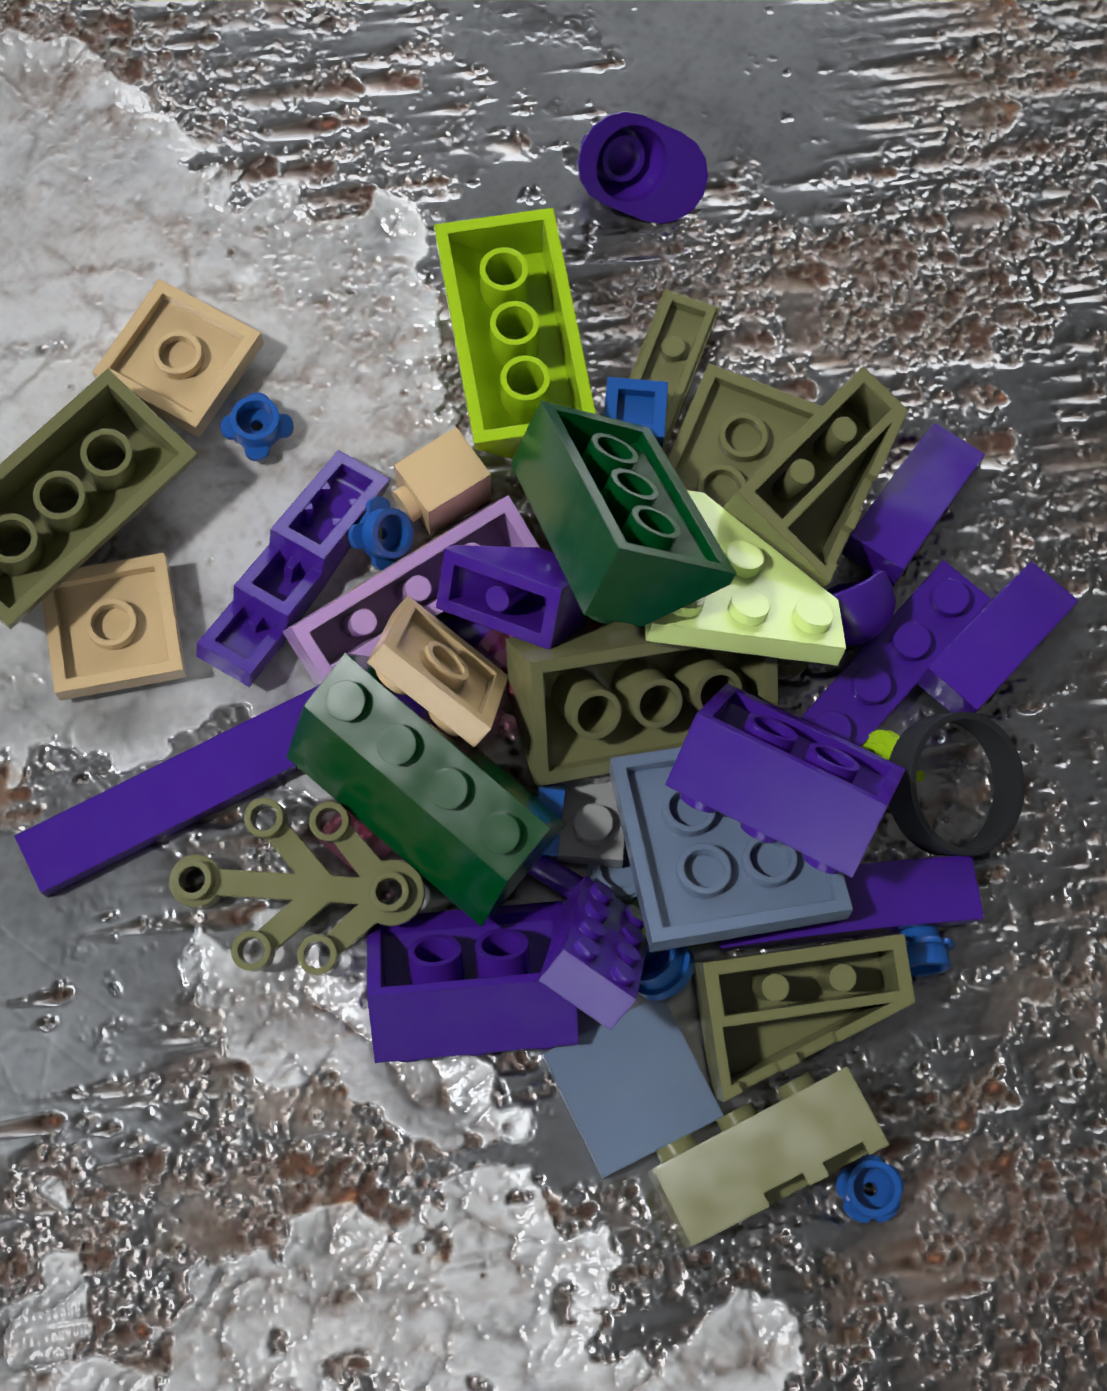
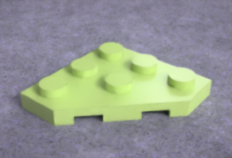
M687 490L737 574L729 586L645 625L646 641L838 666L846 650L839 600L705 493Z

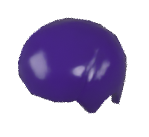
M874 570L873 576L864 581L838 584L827 590L839 600L846 646H859L877 637L890 623L894 615L896 604L895 592L888 574L884 570Z

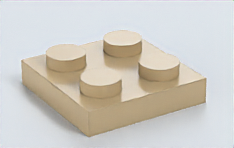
M158 279L95 367L93 375L96 379L106 369L111 370L159 417L200 438L264 345L261 332Z
M165 552L80 567L42 601L54 693L60 701L187 677L170 566Z
M408 595L391 614L367 661L376 670L378 678L387 688L397 694H407L429 711L430 718L438 728L448 735L462 737L473 747L491 730L508 679L506 673Z

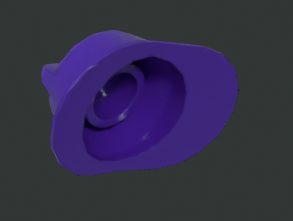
M622 111L605 116L591 127L587 135L584 134L581 141L577 160L579 180L591 197L606 206L643 221L663 224L679 220L694 210L704 195L708 180L706 158L698 144L681 131L644 115Z

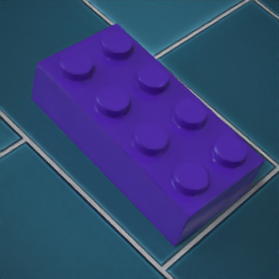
M585 876L561 907L539 977L541 983L609 1030H612L637 999L648 946L640 908L634 905L628 906L615 897L614 892L606 884L599 881L594 882Z

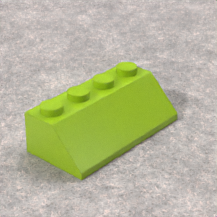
M554 208L434 224V233L474 449L513 459L541 400L596 414Z

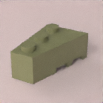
M862 366L731 497L723 508L824 588L830 583L838 566L836 564L849 534L854 530L859 520L863 503L873 482L880 474L908 409Z
M904 934L881 935L695 962L693 971L711 1091L714 1097L722 1102L743 1092L742 1090L779 1071L783 1072L800 1063V1060L836 1041L840 1042L915 1003Z
M848 1066L818 1082L812 1071L784 1084L776 1089L781 1101L759 1113L754 1104L750 1102L716 1120L722 1132L700 1144L697 1143L693 1133H690L656 1151L662 1164L654 1167L647 1173L685 1248L692 1247L749 1218L807 1185L811 1186L830 1176V1173L866 1154L871 1155L890 1145Z

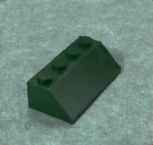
M540 401L511 461V465L584 615L606 624L617 621L645 626L732 583L737 573L650 428Z
M344 653L303 706L286 757L481 927L485 926L567 823L476 746L473 747L462 737L448 735L438 728L430 718L429 711L407 694H397L387 688L378 678L376 670L367 663L370 656Z

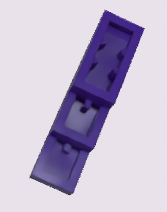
M337 450L270 529L269 545L235 583L232 602L197 642L196 657L250 688L287 640L282 631L300 621L321 593L351 548L348 539L350 527L353 524H359L366 513V503L370 498L384 495L389 487L390 478Z
M946 856L859 864L853 877L843 873L853 907L848 919L720 940L718 942L720 951L726 952L787 943L788 946L846 937L860 939L899 934L902 930L918 926H934L939 928L984 921L972 856Z

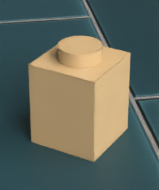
M457 427L394 464L397 489L392 491L393 499L399 510L409 517L411 523L419 520L430 537L491 500V473Z

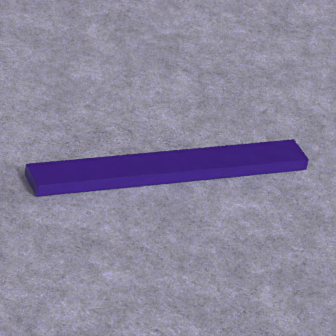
M456 617L443 623L499 669L507 666V656L491 628L461 617ZM319 685L15 835L17 844L40 893L48 897L301 770L286 756L303 706Z

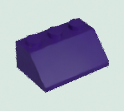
M727 683L696 713L665 785L680 792V798L694 809L706 813L718 811L741 822L742 830L759 841L766 843H777L779 841L801 852L803 859L809 865L828 874L842 872L853 877L906 769Z
M563 901L500 906L483 927L477 924L463 910L418 913L411 921L400 926L375 925L367 932V1001L375 1063L394 1061L414 1062L426 1058L458 1055L480 1056L490 1052L532 1048L545 1050L555 1046L579 1044L577 1007L539 981Z

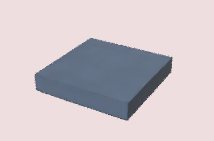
M665 999L660 1001L649 1000L627 1011L612 1030L601 1024L579 1035V1044L557 1046L542 1054L547 1068L602 1179L724 1116Z

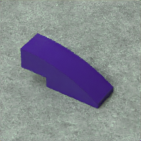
M934 423L897 469L852 531L841 554L872 574L877 569L886 571L892 587H894L986 454Z
M1031 561L933 661L917 684L951 713H977L1079 600Z

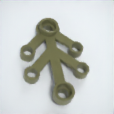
M258 798L252 801L245 810L244 823L250 833L267 840L294 873L223 869L218 862L211 858L195 854L179 860L173 867L169 877V887L174 898L179 903L194 909L210 908L216 905L223 896L291 901L258 931H244L234 939L231 946V956L234 963L241 969L252 972L262 971L269 967L274 960L275 952L331 903L356 904L357 906L326 935H310L300 943L297 950V960L301 968L309 974L325 976L332 973L338 967L341 955L375 925L382 924L390 927L403 925L411 921L419 913L425 900V886L420 874L406 862L395 859L381 861L352 827L350 813L343 806L332 801L320 803L312 810L309 817L310 829L320 840L326 843H334L360 877L332 876L287 823L288 817L285 809L270 798ZM264 808H273L276 812L275 824L268 830H259L255 820L257 814ZM330 811L339 812L342 824L338 831L333 834H324L320 828L321 818ZM193 869H201L205 876L203 887L197 892H188L185 887L186 875ZM396 880L402 887L401 898L394 904H384L379 896L380 888L385 882ZM251 939H259L264 946V954L258 962L249 964L243 956L244 946ZM323 942L330 950V959L323 967L315 968L309 962V950L313 945Z

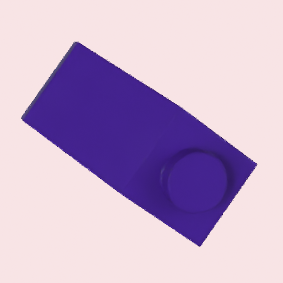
M450 545L444 549L436 602L437 609L546 649H552L585 625L586 615L583 614L553 552L539 547Z

